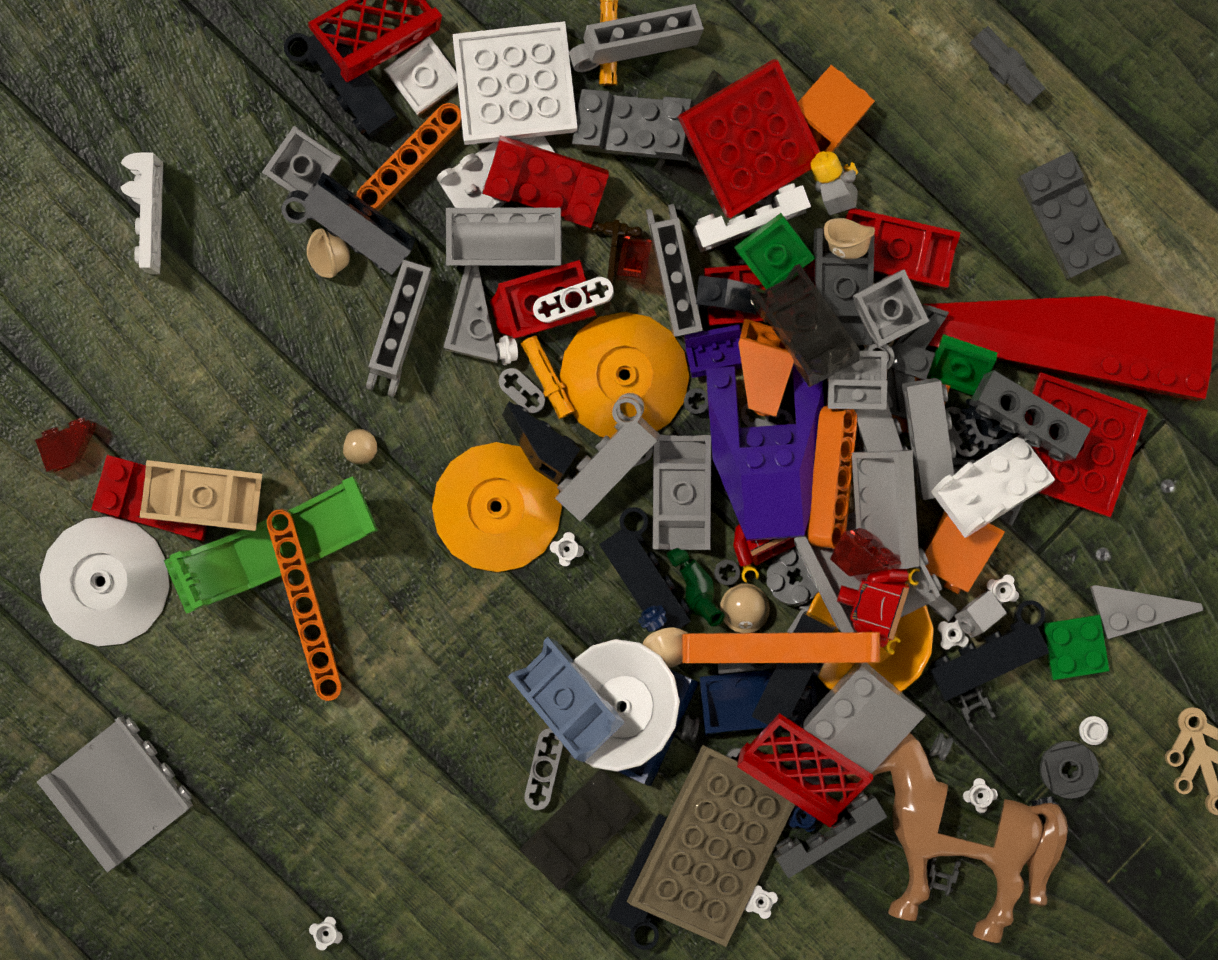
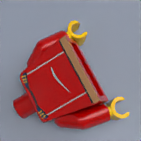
M738 524L735 528L733 547L739 565L743 566L741 572L743 581L747 583L745 573L749 570L755 572L756 579L759 577L757 568L751 565L752 562L756 566L794 547V538L746 541L741 526Z
M915 567L909 569L887 568L872 572L867 578H861L858 590L841 585L836 602L852 606L850 620L853 621L855 631L880 632V648H883L890 654L895 653L890 648V644L893 641L900 643V639L895 637V632L909 591V584H919V581L912 580V574L915 571L920 572V569Z

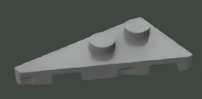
M465 265L444 350L498 363V355L478 265Z
M1098 585L1090 586L1098 615L1101 616L1102 628L1106 639L1203 611L1201 603Z

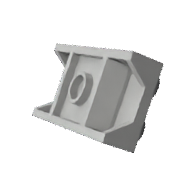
M660 435L658 441L653 445V549L710 550L711 435Z

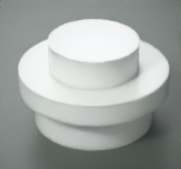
M1090 716L1081 722L1079 734L1081 739L1087 744L1098 745L1107 738L1108 726L1103 719Z

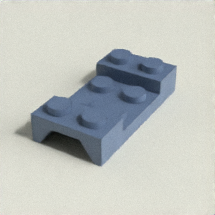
M547 637L544 640L542 652L526 668L512 672L508 678L576 760L585 762L625 721L609 702L603 700L573 664V659L556 640Z

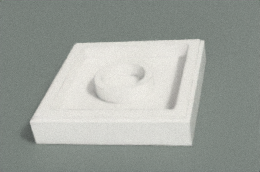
M430 36L384 69L417 116L458 88L456 71Z

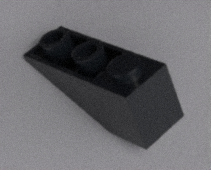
M509 401L502 416L523 452L536 471L558 484L581 448L576 446V443L571 438L561 436L555 432L547 422L537 420L531 416L523 406L515 405Z

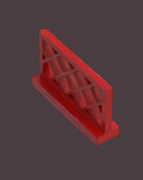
M347 0L308 22V27L340 67V75L346 82H349L439 31L442 15L436 7L432 9L425 0H392L404 3L403 11L399 13L385 10L387 0H384L382 9L366 6L367 0ZM407 4L419 6L423 13L418 16L405 14ZM347 10L361 12L359 22L342 19L343 13ZM364 13L381 16L379 26L362 23ZM384 17L401 20L400 26L395 29L382 27ZM324 23L336 24V35L323 33L319 26ZM341 26L357 29L356 39L339 36ZM360 31L377 33V38L372 42L359 40ZM337 43L354 46L353 53L343 58L336 50Z
M780 713L751 744L747 742L741 748L737 764L739 769L830 828L837 822L838 814L873 780V774ZM780 725L790 732L791 737H776L774 731ZM808 743L814 748V752L799 753L798 744ZM772 745L774 754H764L757 748L759 746ZM777 745H793L794 753L779 754ZM821 759H832L837 762L838 767L822 768ZM801 760H816L817 768L802 769ZM781 761H796L797 769L789 770L781 765ZM855 774L861 780L858 783H846L844 775ZM839 775L841 784H825L824 776ZM819 776L821 785H812L804 780V777ZM842 791L843 798L838 802L830 797L827 792Z

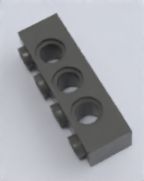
M995 370L984 374L969 403L976 408L975 411L979 415L989 419L992 417L1000 422L1001 428L1011 433L1017 432L1025 437L1024 441L1033 447H1042L1049 452L1048 455L1059 462L1077 457L1091 429ZM1001 398H1005L1008 402L1007 411L1000 405ZM1026 412L1032 416V425L1027 424L1024 416ZM1050 426L1056 431L1055 440L1049 435Z

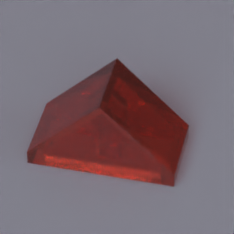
M624 237L617 280L645 284L652 240Z

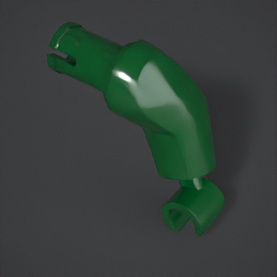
M675 548L668 552L667 557L674 567L682 564L679 571L686 583V602L690 611L694 615H701L712 627L721 624L724 620V613L713 603L714 585L712 578L695 559L689 560V555L685 550Z

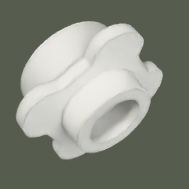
M507 335L500 337L499 343H496L498 359H501L502 364L507 365L518 358L517 343L513 338L508 339Z
M566 532L562 539L558 542L554 541L550 545L551 552L556 553L562 566L570 565L572 559L581 557L584 553L583 547L576 543L574 540L575 536L571 532ZM566 546L570 548L568 552L564 551Z
M1004 575L999 580L990 579L987 582V589L993 593L1001 605L1008 601L1015 602L1019 597V593L1013 584L1014 578L1011 575ZM1004 588L1005 593H1001L1000 589Z
M957 619L951 623L945 621L939 623L938 631H940L942 639L940 642L942 648L950 649L951 646L956 645L964 647L968 644V637L965 636V632L960 628ZM952 631L956 633L954 637L950 635Z
M977 778L973 781L971 789L964 792L963 799L966 802H971L977 812L983 813L987 811V806L991 804L992 800L997 799L998 793L995 789H990L985 785L983 779ZM979 793L983 794L982 798H978Z
M756 885L745 909L747 912L753 911L758 913L763 919L769 918L771 915L770 909L777 902V895L774 892H767L761 886ZM760 899L764 901L762 905L758 903Z
M326 917L323 922L319 924L313 923L309 928V932L313 935L316 947L319 950H325L332 943L338 944L343 938L342 933L338 932L335 926L336 920L333 917ZM328 931V936H324L323 932Z

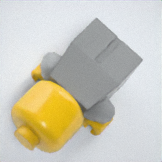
M822 151L816 154L811 162V169L814 173L813 178L816 182L815 189L821 192L823 203L829 215L855 208L858 193L855 185L852 183L858 174L855 164L851 162L850 166L846 164L843 170L835 153Z

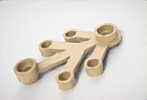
M1189 707L1179 714L1178 726L1181 731L1172 749L1166 752L1165 761L1171 766H1180L1184 761L1182 752L1190 738L1192 739L1194 750L1180 777L1175 779L1174 789L1181 794L1191 792L1193 788L1192 779L1200 766L1209 793L1205 799L1206 809L1210 813L1218 815V809L1215 808V801L1218 799V780L1212 762L1218 764V751L1207 746L1203 736L1205 734L1218 740V728L1207 723L1206 715L1202 710ZM1195 716L1198 723L1195 727H1190L1188 721L1191 717ZM1174 752L1179 755V760L1176 763L1170 761V755ZM1181 780H1186L1188 783L1185 790L1179 789V782Z

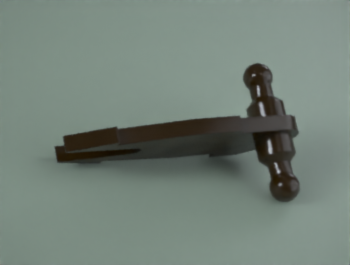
M614 219V222L606 221L604 224L593 221L592 227L589 228L590 231L603 232L605 235L612 236L607 279L613 284L618 237H626L627 235L640 237L643 230L639 226L629 227L627 223H620V220ZM610 301L604 304V310H610Z

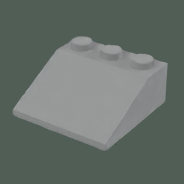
M855 663L803 720V729L872 774L925 717L926 713L868 663Z

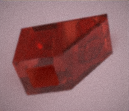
M83 417L69 422V427L59 431L58 427L41 433L42 437L36 439L35 442L46 472L55 473L80 463L96 429L94 421H86Z
M862 528L844 531L830 557V560L849 577L895 569L901 565V562L893 556V552L890 549L882 546L873 538L869 531Z

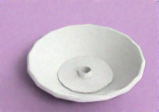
M113 516L85 519L64 530L47 550L40 573L42 601L53 622L73 639L95 646L124 644L145 633L163 611L170 589L169 573L163 561L166 558L157 541L136 523ZM99 576H103L106 581L102 587L96 583Z
M614 639L592 645L573 660V664L602 699L609 702L625 723L585 762L593 768L617 772L641 766L663 749L676 727L680 700L675 676L659 654L639 642ZM625 702L627 708L624 712H621L620 705Z

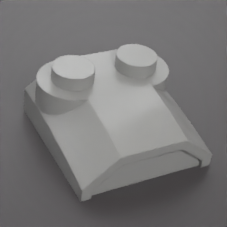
M293 126L262 173L289 193L295 190L307 193L323 172L331 176L342 158L310 138L296 126Z
M905 269L887 276L853 295L856 310L868 335L877 347H881L929 322Z

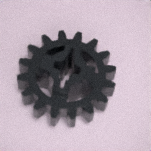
M1001 398L1000 405L1007 411L1008 402L1005 398ZM971 399L966 400L969 408L961 409V413L966 415V419L960 420V424L967 427L962 434L971 435L969 444L978 443L979 450H986L988 448V451H994L1006 444V441L1009 442L1015 438L1011 432L1001 428L1000 422L992 417L989 420V418L979 415L975 411L976 408L969 404ZM999 431H1003V432L997 437V433H998Z

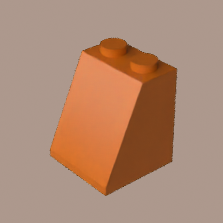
M830 65L798 101V105L820 152H834L866 114L875 100L865 90L860 89L849 80L843 72Z
M744 319L738 344L748 408L761 416L772 415L776 417L795 360L800 335Z
M944 510L923 548L929 562L925 566L930 576L935 574L937 578L945 582L943 587L959 595L960 591L968 593L1005 531L989 523L964 538Z

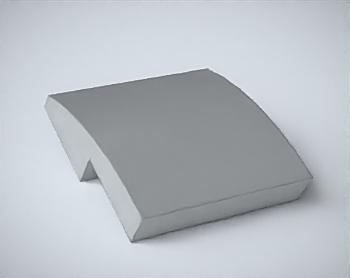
M828 350V408L887 410V351Z

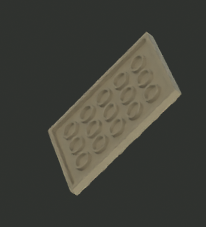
M702 745L626 902L726 947L795 804L737 767V760Z

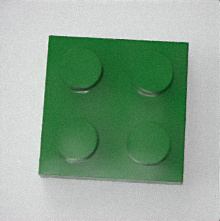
M782 213L735 246L736 251L768 292H771L815 259Z
M943 334L926 379L936 378L942 384L948 385L952 389L974 395L984 374L991 372L998 353Z
M1100 615L1042 623L1045 644L1050 652L1047 656L1051 680L1110 671Z

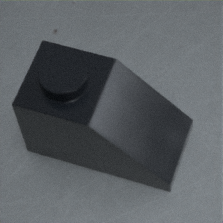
M700 276L696 305L703 309L757 315L760 286L731 279Z

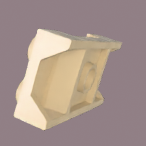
M147 460L140 518L256 531L262 474Z

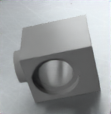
M989 590L977 596L954 616L958 620L962 631L967 633L970 638H973L986 631L1007 612Z

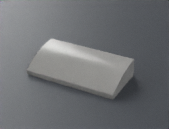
M446 208V265H562L561 208Z
M912 450L853 452L852 467L859 568L909 569L920 566Z

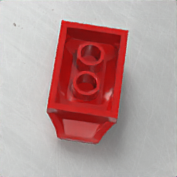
M577 260L499 283L495 295L490 300L498 332L516 339L596 316L595 308L593 307L550 323H544L538 320L533 312L534 303L538 298L587 281L581 261ZM587 287L582 288L587 297V304L592 303L590 299L591 293L587 291ZM577 292L569 293L565 299L566 305L570 308H577L582 302L581 295ZM560 296L555 298L557 301L555 305L549 306L547 302L542 303L543 308L539 310V313L550 317V311L560 308V313L565 312L560 303Z

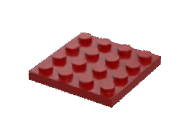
M772 59L677 116L727 218H732L811 170V162L816 154L820 152L779 61L776 59Z
M1039 372L1032 393L1091 429L1077 457L1068 461L1059 462L1048 455L1049 452L1042 447L1031 446L1055 478L1051 485L1038 493L1109 518L1112 516L1148 410ZM1026 412L1024 416L1027 424L1032 425V416ZM1050 426L1049 435L1055 440L1056 431Z

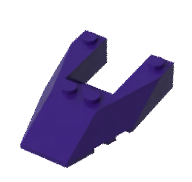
M821 360L793 363L796 424L740 428L735 366L706 369L713 461L746 541L805 537L811 513L818 420L820 411L825 406Z

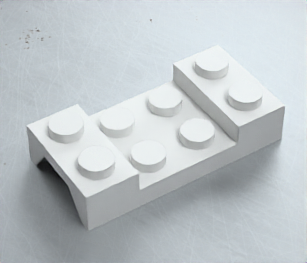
M793 183L778 189L772 204L755 210L754 216L746 219L745 214L732 218L727 223L728 226L725 225L722 216L715 218L714 214L698 219L697 225L693 229V235L700 253L752 234L780 213L783 214L786 220L805 214L806 209L810 208L811 205L803 185L795 187Z

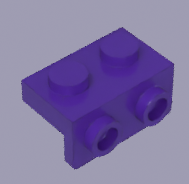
M723 325L718 329L694 332L684 336L685 350L692 378L706 376L707 368L735 366V370L742 368L738 344L741 335L740 325Z

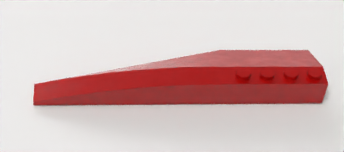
M1109 296L924 304L949 312L928 344V348L937 349L944 334L997 352L996 361L1193 401L1206 399L1212 366L1214 317Z

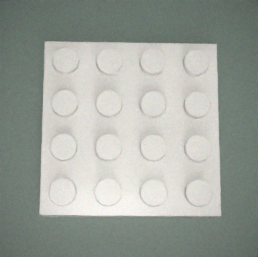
M565 21L453 34L465 145L498 141L500 135L510 139H521L578 131Z

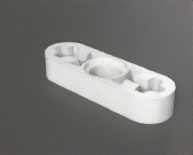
M596 277L538 298L534 303L533 312L535 317L541 322L550 323L609 302L613 297L614 288L608 279ZM597 283H601L603 287L608 286L609 290L605 291L604 298H600L598 294L590 296L592 303L587 304V297L582 288L587 287V291L591 292L597 289ZM571 292H577L582 297V302L577 308H570L566 305V296ZM560 296V303L565 312L560 313V308H556L550 311V317L539 313V310L543 308L542 303L547 302L549 306L557 304L555 298Z

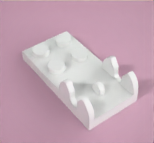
M544 136L514 139L554 152ZM498 141L491 143L476 154L472 153L465 156L456 167L445 169L437 176V181L455 208H499L507 203V201L482 194Z
M133 153L123 158L121 164L131 170L136 176L134 181H129L122 185L121 190L124 194L131 197L134 202L140 204V218L137 217L135 221L136 235H140L139 246L135 247L134 252L135 263H139V268L148 274H160L163 161L154 153Z
M1019 435L975 463L968 462L954 476L951 474L947 475L933 488L931 493L964 538L1051 485L1055 478L1031 446L1024 441V437Z

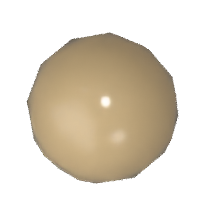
M355 429L348 433L344 442L343 454L349 462L355 465H364L375 457L377 441L370 432L364 429Z

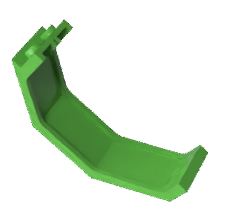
M353 476L343 480L342 484L288 510L294 518L307 565L378 531L358 482ZM283 514L274 516L272 520L273 526L279 530L287 528V517ZM267 520L256 524V531L241 530L189 551H179L170 555V558L163 560L186 614L282 576L268 531ZM289 541L281 544L280 550L284 556L292 557L296 554L295 544Z

